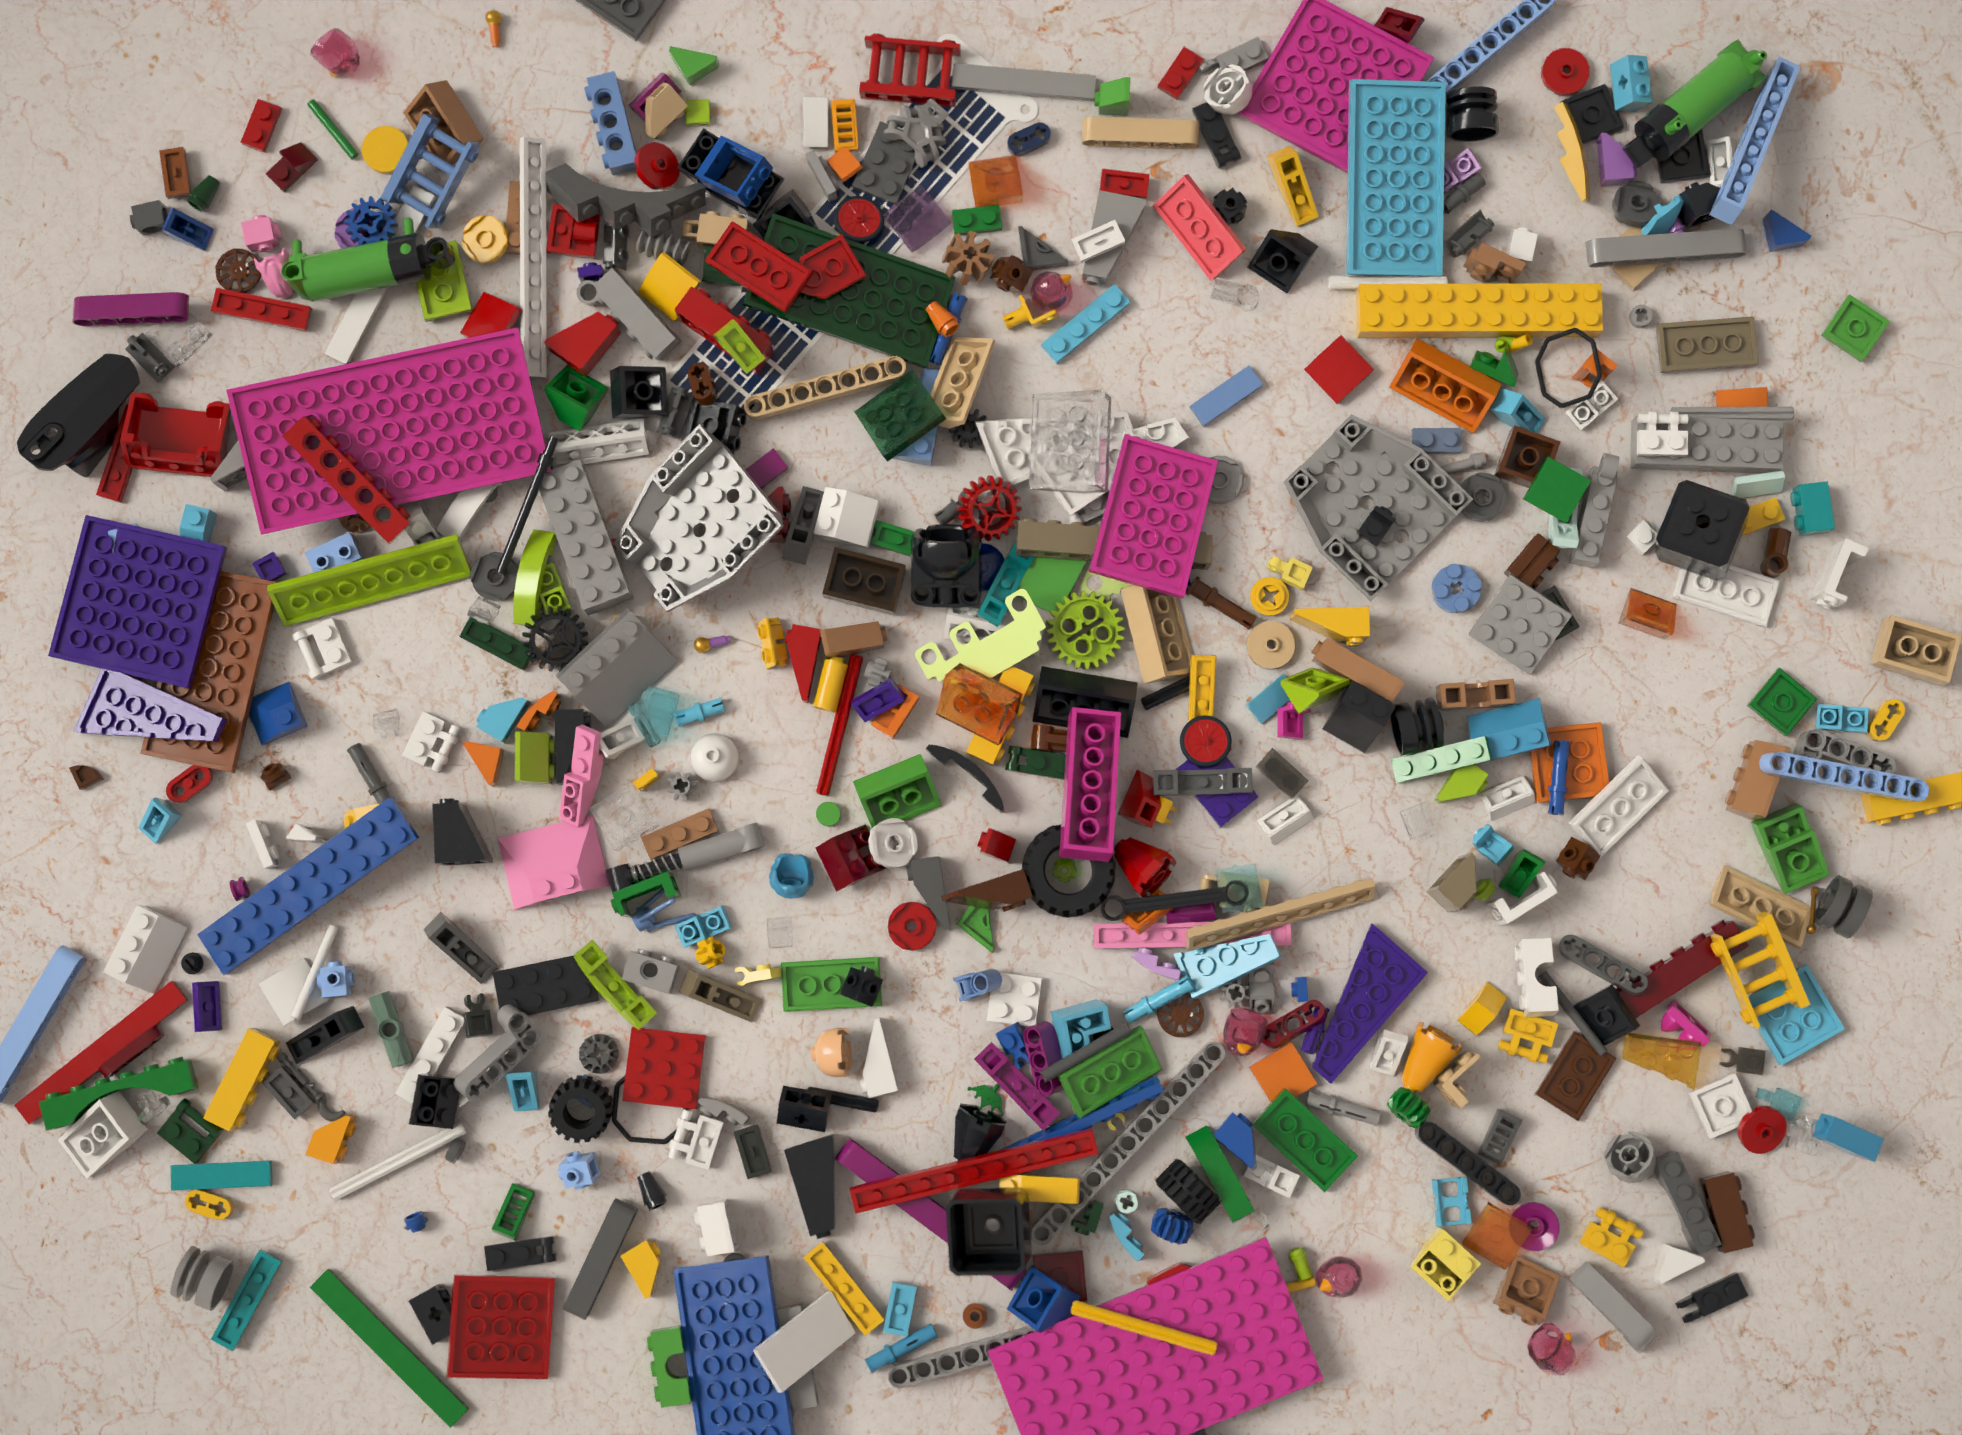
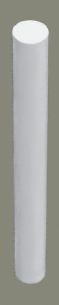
M329 925L291 1017L298 1020L301 1019L316 984L317 974L320 973V968L323 967L339 928Z

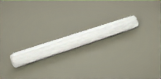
M459 1122L454 1125L453 1129H445L330 1188L332 1198L338 1200L465 1135L467 1131L464 1124Z

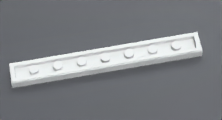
M415 185L412 186L409 195L430 208L436 199L435 195ZM403 203L395 219L398 226L392 229L396 232V236L405 235L403 220L411 218L413 219L414 233H417L426 216ZM389 287L356 293L325 352L327 356L343 364H349Z

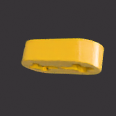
M1890 699L1881 704L1868 724L1867 735L1871 740L1880 742L1891 736L1905 713V706L1900 700ZM1895 705V711L1897 712V714H1893L1889 718H1887V715L1890 712V710L1887 707ZM1884 722L1885 724L1882 728L1884 734L1877 736V730L1874 727L1880 726Z
M197 1189L189 1192L185 1197V1205L189 1211L215 1220L226 1219L233 1212L232 1201L215 1193ZM200 1195V1200L207 1202V1204L195 1207V1202L192 1201V1198ZM223 1202V1207L227 1210L219 1215V1210L211 1206L212 1204L219 1205Z

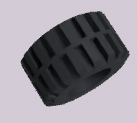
M577 1075L576 1079L568 1078L565 1083L562 1082L557 1090H555L549 1104L548 1117L551 1118L550 1124L552 1128H557L556 1133L559 1136L564 1134L565 1140L569 1141L570 1138H573L574 1143H580V1140L584 1139L586 1143L590 1142L592 1137L594 1139L598 1138L600 1133L606 1130L613 1112L612 1095H608L609 1089L607 1086L604 1088L601 1086L602 1082L600 1080L594 1082L591 1076L583 1079V1075ZM574 1098L587 1099L594 1106L595 1115L588 1120L575 1119L568 1112L567 1103Z
M1175 1159L1155 1179L1157 1186L1194 1223L1201 1224L1221 1203L1219 1197L1182 1160Z

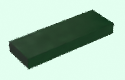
M470 616L459 636L525 671L534 653L529 656L525 654V651L531 648L530 646H522L521 641L473 616Z

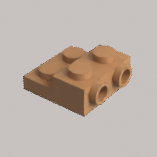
M1482 242L1478 249L1473 247L1463 267L1467 268L1466 272L1470 273V276L1477 281L1485 280L1488 282L1492 274H1494L1501 282L1514 283L1526 263Z
M1515 1254L1511 1258L1505 1278L1500 1283L1494 1304L1498 1305V1310L1506 1315L1515 1313L1521 1316V1321L1527 1325H1539L1546 1320L1560 1275Z

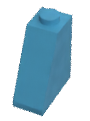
M1821 1113L1820 1118L1815 1124L1813 1137L1846 1154L1873 1162L1876 1161L1884 1138L1837 1117Z

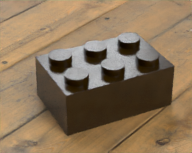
M834 547L822 593L823 597L894 616L906 573V565Z

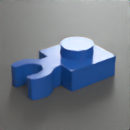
M1018 1022L995 1033L1006 1055L1013 1054L1014 1065L1017 1069L1025 1066L1022 1057L1026 1060L1027 1064L1030 1063L1023 1038L1024 1032Z

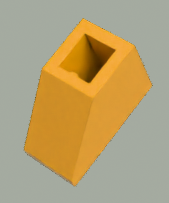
M346 1115L315 1130L305 1155L333 1165L338 1164L340 1160L343 1161L348 1151V1147L345 1146L347 1139L353 1136L357 1123L354 1122L356 1116Z

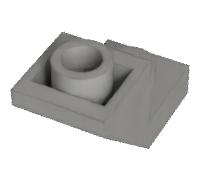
M1274 962L1248 974L1249 1014H1273Z

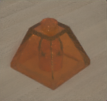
M1015 155L968 162L975 207L1002 206L1023 202L1020 172Z

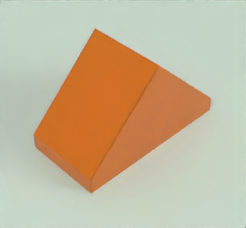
M470 741L464 742L463 745L488 785L492 787L496 785L505 750Z

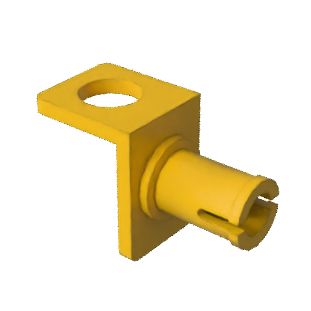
M1021 294L1019 295L1022 303L1021 308L1002 316L1007 329L1010 330L1025 321L1030 322L1034 328H1037L1058 318L1059 314L1056 310H1053L1034 319L1025 297Z

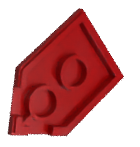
M843 234L800 257L799 264L813 273L800 292L825 300L867 277Z

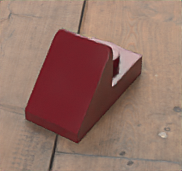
M1386 7L1374 26L1409 43L1425 19L1421 16Z
M300 142L280 150L279 153L282 158L265 174L285 192L318 159Z

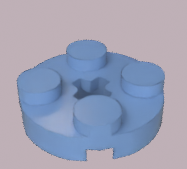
M1451 564L1441 569L1432 582L1435 603L1442 610L1449 613L1469 610L1477 603L1481 595V580L1471 568L1465 565ZM1451 583L1461 584L1462 594L1459 592L1455 595L1451 593L1453 590L1450 587Z

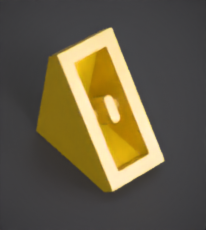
M1486 982L1457 1021L1477 1036L1498 1015L1507 997L1490 983Z

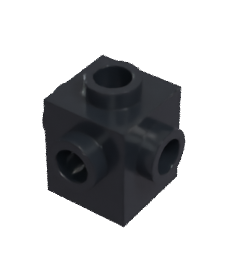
M1234 188L1228 191L1224 189L1214 196L1213 206L1228 226L1232 223L1233 225L1237 224L1245 217L1247 200L1240 191L1236 192ZM1230 202L1233 207H1228L1226 204Z
M862 966L861 970L851 967L840 995L873 1007L883 979L874 976L876 971Z

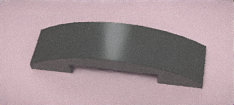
M1252 768L1153 770L1154 795L1253 793Z

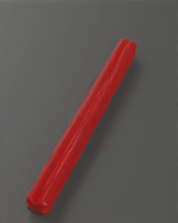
M857 654L850 655L816 793L819 795L828 796L830 793L852 706L851 702L854 698L863 662V657Z

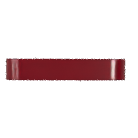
M1310 1000L1263 1027L1260 1032V1039L1267 1047L1276 1049L1324 1022L1327 1017V1009L1321 1002ZM1313 1007H1316L1317 1009H1320V1010L1317 1012V1013H1318V1016H1317V1017H1314L1313 1015H1310V1014H1312V1008H1313ZM1303 1013L1306 1016L1305 1019L1308 1020V1023L1305 1022L1304 1018L1300 1016V1014ZM1298 1018L1300 1021L1298 1029L1290 1031L1287 1026L1289 1020ZM1279 1026H1282V1029L1287 1033V1035L1284 1036V1034L1280 1032L1282 1030L1279 1028ZM1271 1031L1276 1034L1274 1042L1268 1039Z
M157 1025L149 1028L103 1063L98 1070L104 1078L112 1077L161 1040L164 1034Z

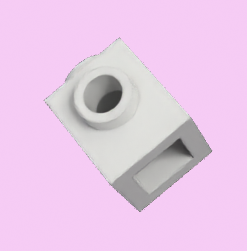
M1520 227L1514 229L1509 236L1506 254L1525 262L1524 267L1528 268L1533 260L1538 234L1532 233V230Z

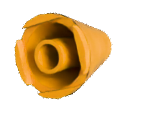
M1419 1022L1416 1027L1401 1077V1081L1404 1083L1403 1087L1410 1089L1413 1093H1417V1091L1423 1092L1463 1048L1460 1043L1456 1047L1452 1043L1454 1038L1431 1025L1427 1029L1424 1028L1423 1022Z

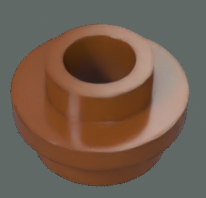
M969 1304L963 1311V1321L970 1328H980L987 1321V1311L981 1304ZM972 1312L980 1314V1318L977 1321L971 1319L970 1315Z

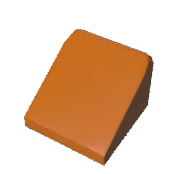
M843 147L827 159V163L834 174L843 182L863 168L846 147Z

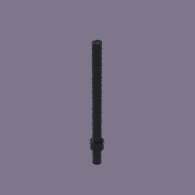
M549 436L543 453H540L537 462L539 464L496 569L498 573L506 574L547 468L551 467L554 460L552 456L559 441L556 437Z

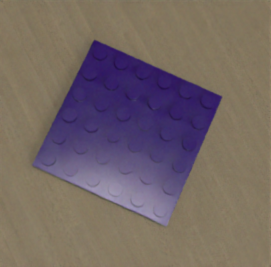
M85 515L48 656L191 689L227 547ZM117 529L114 546L113 539L108 535V531Z

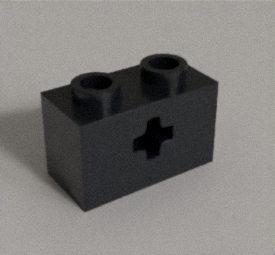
M783 1085L776 1124L825 1132L832 1094Z
M440 1284L409 1300L432 1345L449 1336L451 1304L449 1301L451 1296L445 1287H441ZM441 1309L443 1313L435 1317L433 1313Z

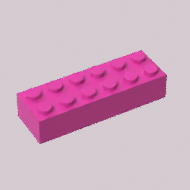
M1072 707L1067 726L1059 857L1109 862L1113 855L1121 712Z

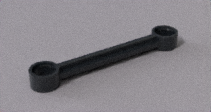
M1232 880L1225 887L1130 899L1111 895L1101 904V913L1107 920L1117 921L1124 914L1225 901L1231 905L1238 906L1247 900L1249 889L1243 881ZM1232 884H1239L1245 890L1244 898L1238 902L1230 900L1227 896L1228 888ZM1110 899L1119 901L1123 907L1122 913L1115 917L1109 916L1105 911L1107 901Z

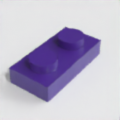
M890 678L854 698L851 705L862 720L867 722L903 702L906 696L893 678Z
M219 981L192 983L195 1032L222 1030Z

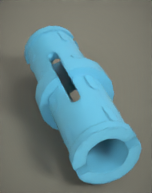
M721 697L702 704L699 702L695 703V706L676 711L674 715L680 727L700 720V722L704 721L706 717L725 712Z

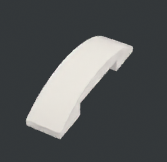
M503 482L460 491L436 531L445 537L457 534L459 540H461L471 526L469 523L497 486L500 487Z

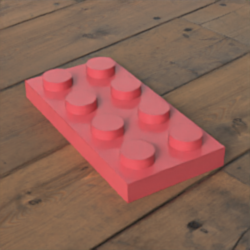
M1189 174L1184 175L1153 205L1210 281L1216 279L1247 250Z

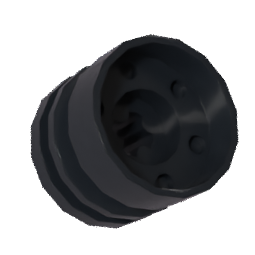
M1481 86L1466 87L1453 90L1447 94V113L1452 115L1447 121L1448 137L1451 140L1473 142L1486 140L1498 135V116L1492 113L1498 108L1496 90Z
M1433 697L1426 698L1424 704L1421 700L1415 701V712H1412L1407 702L1396 704L1390 720L1396 747L1401 756L1417 753L1419 741L1422 742L1425 750H1430L1432 743L1435 748L1444 746L1443 720Z

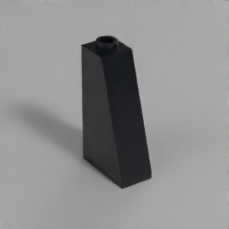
M833 1134L784 1150L810 1237L816 1235L817 1239L831 1235L830 1230L835 1228Z

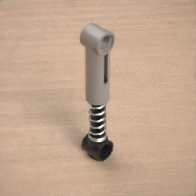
M753 823L725 834L679 847L676 854L672 855L669 853L667 857L661 855L660 859L655 860L653 858V861L648 863L645 861L644 864L633 866L627 863L605 871L613 893L636 884L643 879L646 880L649 877H654L667 871L672 873L674 869L680 870L681 867L685 871L737 854L763 848L765 844L758 823Z

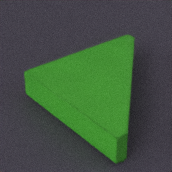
M970 906L956 925L992 952L994 948L989 909Z

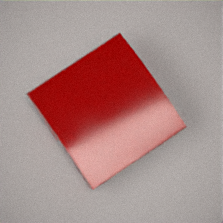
M1340 335L1304 370L1336 404H1339L1374 371V368Z

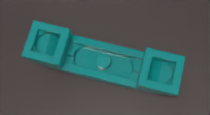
M1016 540L997 572L977 613V616L997 627L1000 625L1008 609L1005 603L1006 597L1016 592L1024 574L1034 557L1015 555Z

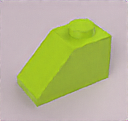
M1476 765L1455 769L1444 783L1434 801L1440 803L1470 797L1477 792L1481 794L1488 784V781L1485 779L1489 774Z

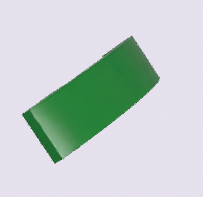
M1206 1125L1185 1137L1220 1198L1232 1223L1255 1212L1208 1126Z

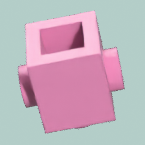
M258 215L254 216L252 220L241 222L245 245L251 252L257 250L267 252L273 250L275 246H280L278 239L281 237L280 226L269 216Z

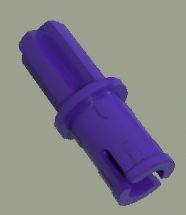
M1315 1007L1312 1015H1313L1314 1017H1317V1016H1318V1013H1317V1012H1318L1320 1009H1317V1008ZM1325 1021L1306 1032L1301 1051L1307 1054L1315 1053L1321 1033L1324 1034L1325 1032L1323 1030Z

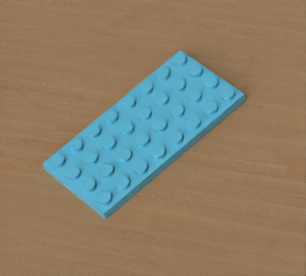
M1349 80L1346 275L1443 276L1446 82Z

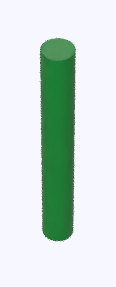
M310 100L307 106L351 160L355 159L358 156V152L316 100Z

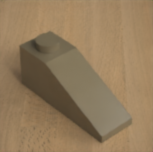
M688 969L679 989L680 993L749 1022L753 1021L761 999L690 969Z

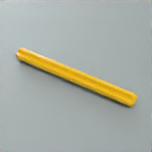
M1075 1300L1071 1307L1073 1315L1195 1351L1214 1355L1217 1349L1215 1341Z

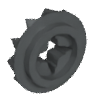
M592 1035L586 1038L579 1048V1060L583 1067L592 1073L601 1074L608 1072L617 1063L619 1056L618 1047L615 1041L607 1035ZM595 1043H597V1047L600 1050L609 1051V1053L601 1056V1065L596 1057H589V1055L595 1052Z

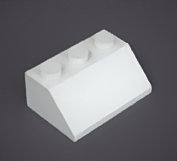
M137 905L103 972L126 984L155 994L189 927L149 907Z

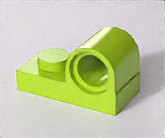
M734 319L730 320L714 334L719 344L733 357L746 374L766 359Z

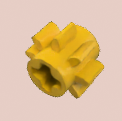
M713 936L697 942L699 948L696 950L695 956L700 964L707 965V968L710 969L724 962L722 957L726 951L721 941L714 940Z

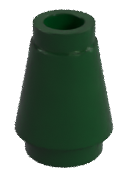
M208 175L206 179L188 194V204L200 212L209 209L220 182Z

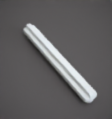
M1329 276L1328 288L1330 290H1357L1359 284H1448V279L1446 276Z

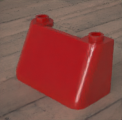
M131 393L120 439L126 464L141 470L211 477L226 457L231 416L230 404L214 401L209 403L206 412L158 407V403L152 395L148 393Z

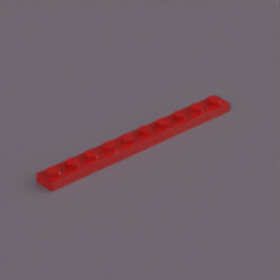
M1090 1128L849 1187L855 1214L1098 1155L1093 1130Z

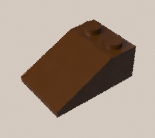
M1024 869L941 896L942 901L991 910L1002 908L1003 912L1026 905L1025 900L1033 897Z

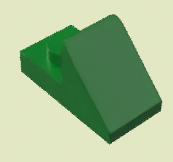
M1506 345L1499 360L1489 352L1476 350L1470 368L1512 387L1515 386L1519 375L1508 345Z
M1522 849L1514 856L1512 865L1500 880L1498 886L1520 899L1545 864V861L1526 849Z

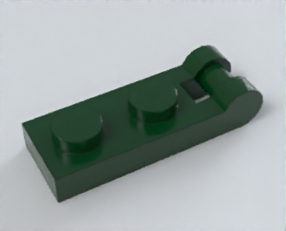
M1009 746L1008 753L1010 757L1009 763H1006L1005 770L1064 780L1066 755ZM1020 756L1027 757L1026 765L1018 764Z

